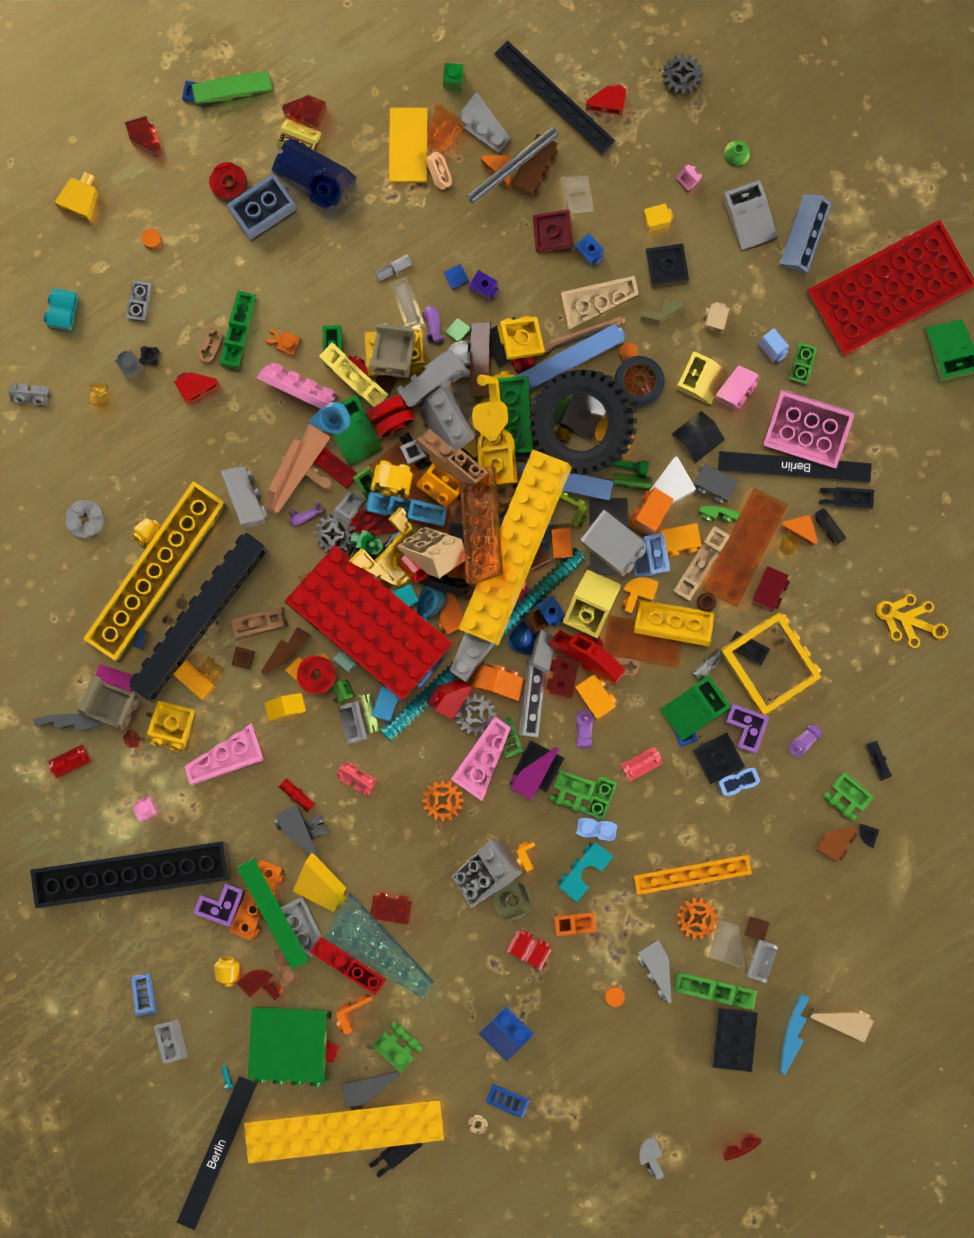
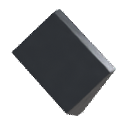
M702 411L698 412L671 434L695 464L725 440L715 421Z

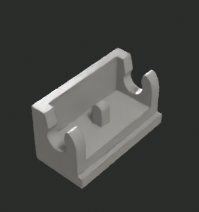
M359 702L338 707L347 745L368 740Z
M758 939L746 977L767 983L779 946Z
M179 1019L154 1026L163 1064L188 1057Z

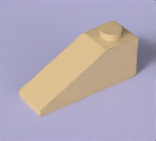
M859 1011V1013H810L808 1016L862 1042H865L874 1022L869 1019L871 1015L863 1011Z

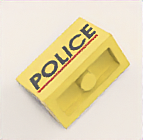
M286 119L280 127L276 146L311 159L321 132Z

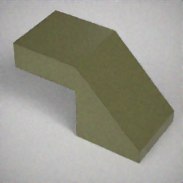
M665 299L662 313L643 309L641 321L659 325L682 310L683 303Z

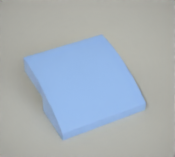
M664 533L641 538L647 547L644 555L634 563V578L671 571Z

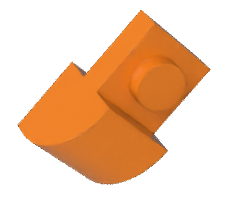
M595 912L554 916L556 936L597 932Z

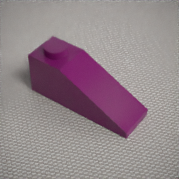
M555 747L522 770L519 775L514 774L510 785H512L511 790L531 801L559 749Z

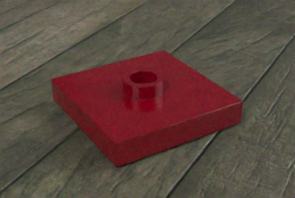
M565 209L533 215L537 253L574 247L571 210Z

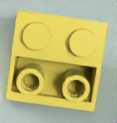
M693 351L676 390L711 405L727 371L712 359Z

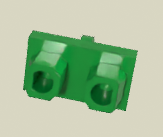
M362 530L361 534L354 532L351 537L350 543L355 545L358 550L364 549L373 560L375 556L381 554L384 550L383 542L376 539L368 531Z

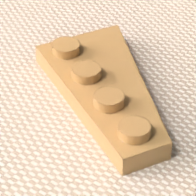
M635 276L560 292L568 330L637 296L639 293Z

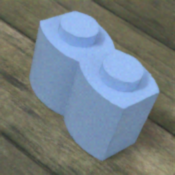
M775 328L764 335L758 344L772 363L775 361L780 362L789 352L787 350L789 345Z
M748 768L737 775H730L721 779L717 784L722 796L727 797L738 793L741 789H749L756 786L760 779L755 768Z
M581 818L578 820L576 834L583 838L596 837L602 841H612L616 836L617 825L609 821L597 822L590 818Z

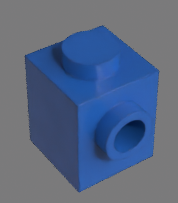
M587 234L575 245V251L589 267L593 263L595 265L604 258L602 256L604 249L590 234Z
M554 595L537 605V609H539L548 627L550 625L555 627L563 622L562 618L565 617V613Z

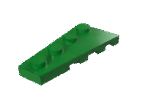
M529 376L498 378L500 401L505 403L508 412V422L505 426L514 439L515 454L531 453L534 447L531 439L533 431H529V426H532V421L529 420V415H531Z

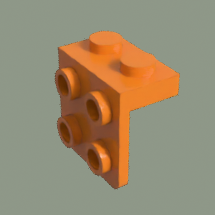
M368 994L357 998V1003L353 1005L348 1002L338 1007L339 1011L335 1014L338 1018L336 1025L340 1033L344 1031L346 1035L354 1031L346 1012L374 999L373 995L368 997Z

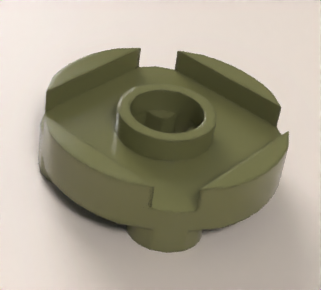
M512 881L495 893L493 900L495 910L503 918L512 921L525 917L532 905V895L529 889L521 883ZM513 895L514 898L518 897L519 901L516 902L517 906L513 907L512 904L508 905L507 901L510 900L509 896Z

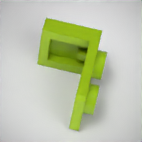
M562 491L559 500L578 509L570 523V527L577 530L578 526L582 527L587 519V516H585L587 506H585L584 501L578 498L573 500L568 497V493Z

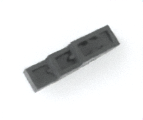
M76 713L49 715L33 719L35 727L54 723L57 730L75 726L76 732L106 726Z

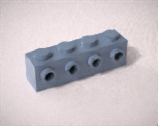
M803 194L780 261V265L791 272L808 273L832 204L822 195Z

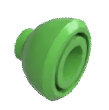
M734 140L726 146L724 155L729 164L742 166L750 159L751 151L748 144L744 141Z

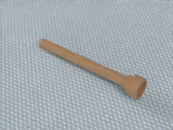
M621 316L551 341L543 339L544 355L549 354V351H552L554 347L598 333L613 324H616V326L621 325L625 322V318Z

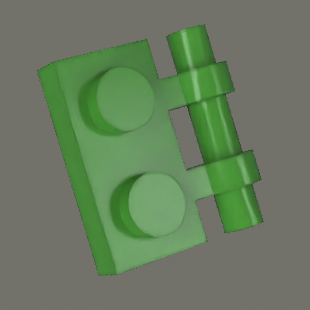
M560 770L553 787L560 790L559 796L551 793L549 801L556 803V806L561 807L562 805L570 808L575 813L581 812L585 814L587 806L580 803L582 799L590 801L596 783ZM568 793L576 796L575 802L565 799V794Z
M843 772L831 786L837 793L833 796L827 791L823 796L831 807L837 808L844 818H849L852 822L858 817L852 812L855 807L862 812L874 798L871 793L846 772ZM842 796L850 802L848 807L839 801Z
M394 1021L390 1028L395 1033L390 1036L385 1031L372 1047L399 1072H402L414 1059L409 1051L414 1049L419 1053L423 1047L415 1037L412 1038L405 1031L402 1025L399 1026ZM398 1037H401L408 1044L405 1048L396 1041Z

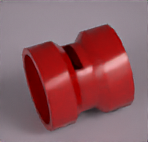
M532 357L511 359L517 375L535 366Z

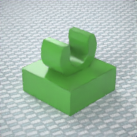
M348 679L334 683L333 688L329 690L330 693L335 692L337 698L333 699L334 702H342L355 697Z

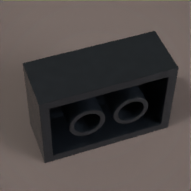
M717 1007L711 1067L752 1072L757 1012Z

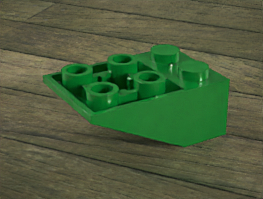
M963 319L925 328L940 382L974 374V345Z
M356 395L341 402L349 413L350 426L340 434H333L349 466L383 450Z
M707 676L660 710L683 741L730 709L731 706L711 677Z

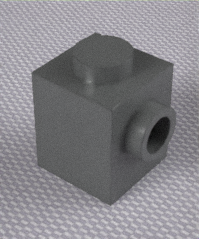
M131 350L120 353L117 356L118 359L115 360L128 380L144 371Z

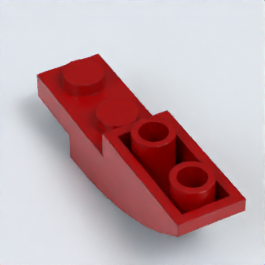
M559 630L550 641L549 647L583 662L582 668L615 684L625 673L624 667L611 654L579 633L572 636Z
M319 936L310 950L312 955L375 996L386 981L383 976Z

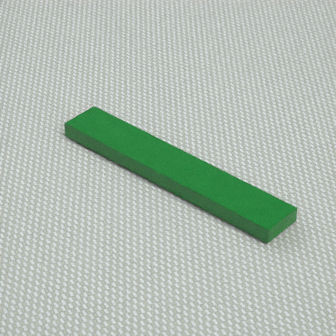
M252 858L237 866L238 872L291 970L309 961L255 859Z

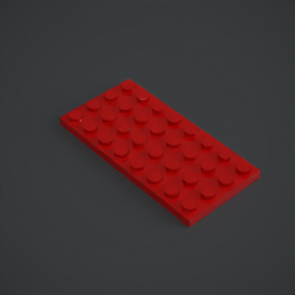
M938 220L807 290V293L844 357L974 288V278L941 220Z
M334 545L284 600V603L399 700L403 701L453 643L370 573L352 564L349 561L351 557Z

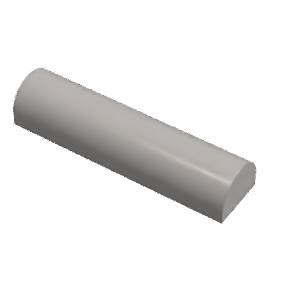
M527 659L518 736L538 738L546 673L531 666V659Z

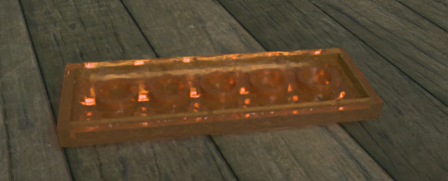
M492 465L484 467L488 474L475 485L460 480L466 581L470 585L503 575L496 469Z
M753 488L703 591L738 607L788 504Z

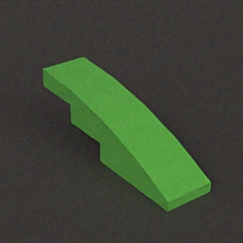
M268 72L229 76L191 85L195 104L231 101L232 98L251 96L252 93H264L272 90Z
M678 972L674 988L675 992L754 1010L758 992Z

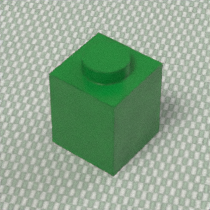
M445 63L444 88L462 90L464 64Z

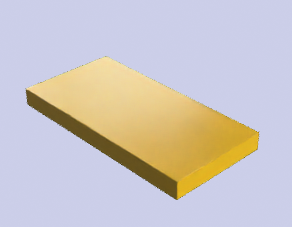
M390 108L389 183H427V108Z
M639 599L634 633L710 647L715 613Z

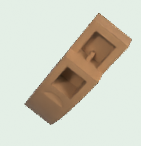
M431 429L426 431L416 441V444L430 455L429 461L461 481L475 485L488 474L483 467L460 448L454 450Z

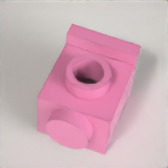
M151 796L136 801V804L132 807L140 822L159 814Z

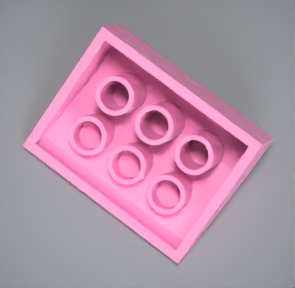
M781 389L763 445L837 468L855 414L853 411Z

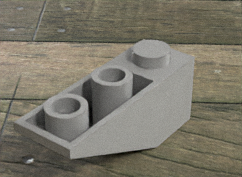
M659 940L640 950L638 952L640 956L637 959L643 968L646 966L650 973L647 976L651 983L658 985L660 990L657 993L662 1001L667 1000L668 1003H671L669 957Z

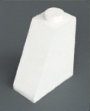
M677 456L673 458L650 489L652 490L655 487L674 499L672 504L689 496L696 490Z

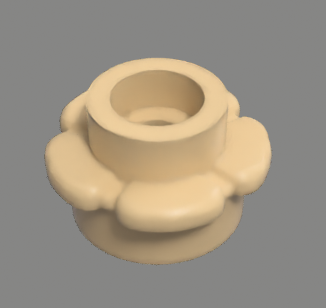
M478 1114L470 1118L468 1125L472 1133L482 1134L486 1131L488 1122L482 1115Z

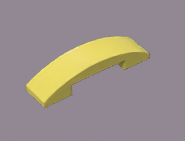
M333 343L319 356L336 375L372 407L380 404L388 396L377 383L365 375Z

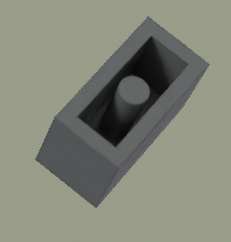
M704 464L694 486L696 488L695 491L702 495L707 493L713 496L712 499L723 504V502L728 503L739 480Z

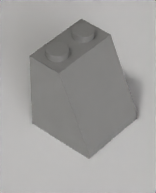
M605 510L602 511L580 540L591 554L623 577L633 569L635 561L644 555L647 547L641 538Z

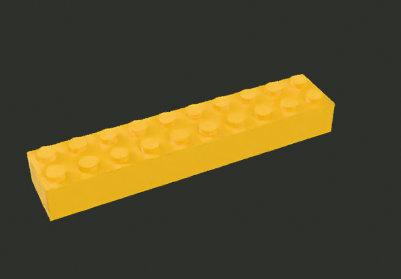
M532 450L458 628L461 631L499 645L572 467L567 462Z
M193 481L90 628L84 640L116 662H119L136 638L138 629L143 628L227 507L226 503Z
M441 1100L244 1123L248 1163L445 1140Z

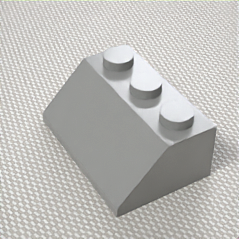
M440 387L426 397L420 410L422 417L429 429L454 450L462 449L477 438L476 433L451 390Z
M245 466L221 471L240 524L244 530L265 523V517L268 515L265 508L259 504L258 499L261 496L258 489L253 488L251 483L254 481L251 470L247 471Z

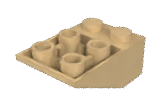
M428 527L419 529L416 534L406 538L404 542L397 546L400 551L421 567L423 571L437 578L442 577L468 559L462 539Z

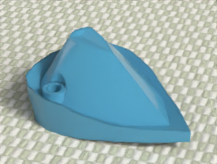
M333 402L319 410L308 424L329 433L340 434L350 426V416L343 404Z
M425 586L419 595L417 614L423 619H429L439 613L446 602L444 592Z

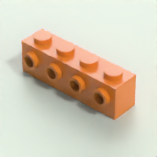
M260 859L258 866L272 893L276 896L277 892L274 889L277 884H281L284 878L283 868ZM248 889L229 931L245 939L252 940L253 937L257 938L261 929L258 925L261 919L264 920Z

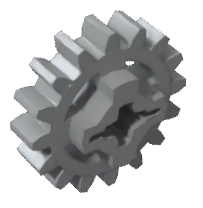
M327 514V519L324 517L320 518L322 524L317 523L316 526L319 530L314 531L315 534H318L315 541L321 542L318 547H325V553H328L334 545L342 551L343 548L349 550L348 544H351L352 530L355 529V526L350 527L349 525L352 520L347 524L331 514ZM330 523V527L325 529L326 525ZM335 531L336 533L342 534V535L335 536V535L329 534V532ZM343 538H346L345 541L340 545V541Z
M476 694L473 695V699L467 696V701L462 703L458 710L459 713L455 714V717L460 719L456 723L457 725L462 724L461 731L468 729V735L471 731H474L475 736H477L478 731H481L483 734L484 729L493 720L492 717L496 716V713L491 711L495 706H489L488 704L491 700L484 701V695H481L480 699L477 698ZM473 702L481 703L478 707L470 705ZM464 709L468 712V718L465 721L463 720ZM469 709L474 712L480 711L479 716L482 721L477 718L471 719L472 714ZM486 709L489 713L488 720L483 717V712ZM473 723L482 725L478 728L470 727Z

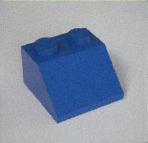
M505 1006L479 1035L499 1055L508 1061L534 1033Z

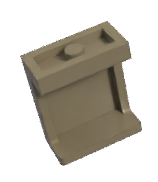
M390 323L377 324L373 356L370 358L369 363L370 373L408 378L416 337L415 329L407 325L400 327L393 326Z
M93 675L78 707V712L81 716L123 731L124 727H128L131 721L130 714L133 709L137 708L139 699L137 692L132 691L131 693L103 682L100 677Z

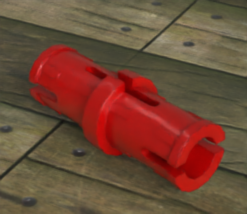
M287 778L278 786L291 798L292 802L295 801L306 812L315 804L303 793L301 788L298 789Z

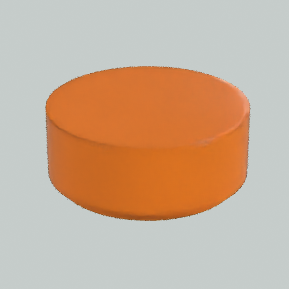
M147 229L143 232L141 238L147 248L154 249L160 245L161 236L157 230Z
M630 342L622 344L619 349V356L623 361L638 355V348Z
M612 987L607 990L605 1000L608 1005L618 1007L624 1002L625 995L620 988Z

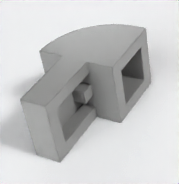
M417 439L400 446L408 465L421 462L425 458L430 457L428 453L416 444Z
M652 1135L641 1144L639 1160L641 1165L649 1162L650 1165L647 1168L651 1177L656 1176L657 1180L665 1176L656 1158L663 1154Z

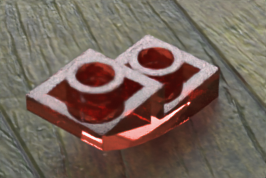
M755 1134L745 1135L744 1139L740 1140L741 1148L735 1145L726 1147V1151H722L723 1159L728 1161L747 1154L761 1143V1138L756 1137Z

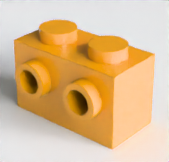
M432 463L423 473L416 486L447 508L458 496L464 484Z

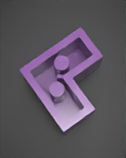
M732 704L725 724L742 730L736 748L756 754L769 717Z
M225 883L219 901L200 895L193 914L231 927L246 890Z

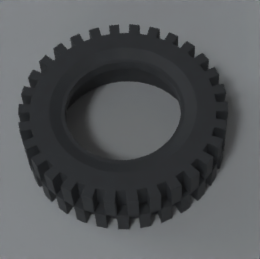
M594 370L566 371L564 374L556 375L555 379L547 381L548 385L542 386L540 389L542 393L534 398L537 403L531 405L530 410H534V415H529V420L533 421V426H529V431H534L535 434L531 436L532 442L537 441L538 443L535 446L536 450L567 462L572 467L570 474L577 473L579 475L606 470V468L614 466L615 462H619L623 458L622 455L627 454L629 451L628 445L633 444L634 439L631 437L633 434H636L637 430L633 428V424L637 423V418H633L636 408L631 407L630 403H633L632 397H627L626 394L629 392L626 388H621V383L612 380V376L604 375L603 372ZM576 393H584L596 398L603 405L607 414L608 425L603 439L598 445L586 451L572 450L563 445L557 438L553 427V417L557 406L563 399Z

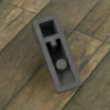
M296 805L275 814L277 819L274 821L277 829H282V832L308 855L313 853L320 860L299 806Z
M396 1071L342 1083L345 1107H350L351 1110L361 1109L362 1104L367 1103L398 1078L400 1072Z

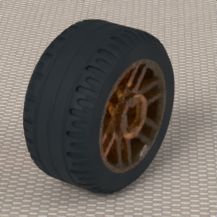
M634 356L621 363L616 371L614 381H619L621 383L620 387L626 388L629 392L626 395L627 397H632L633 403H630L631 407L642 408L652 405L659 399L664 388L665 378L661 367L653 359L645 356Z

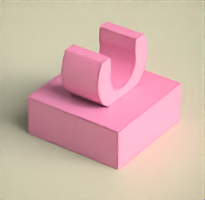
M689 164L676 177L687 191L693 189L702 176L701 173L699 175L694 170L695 166H690Z

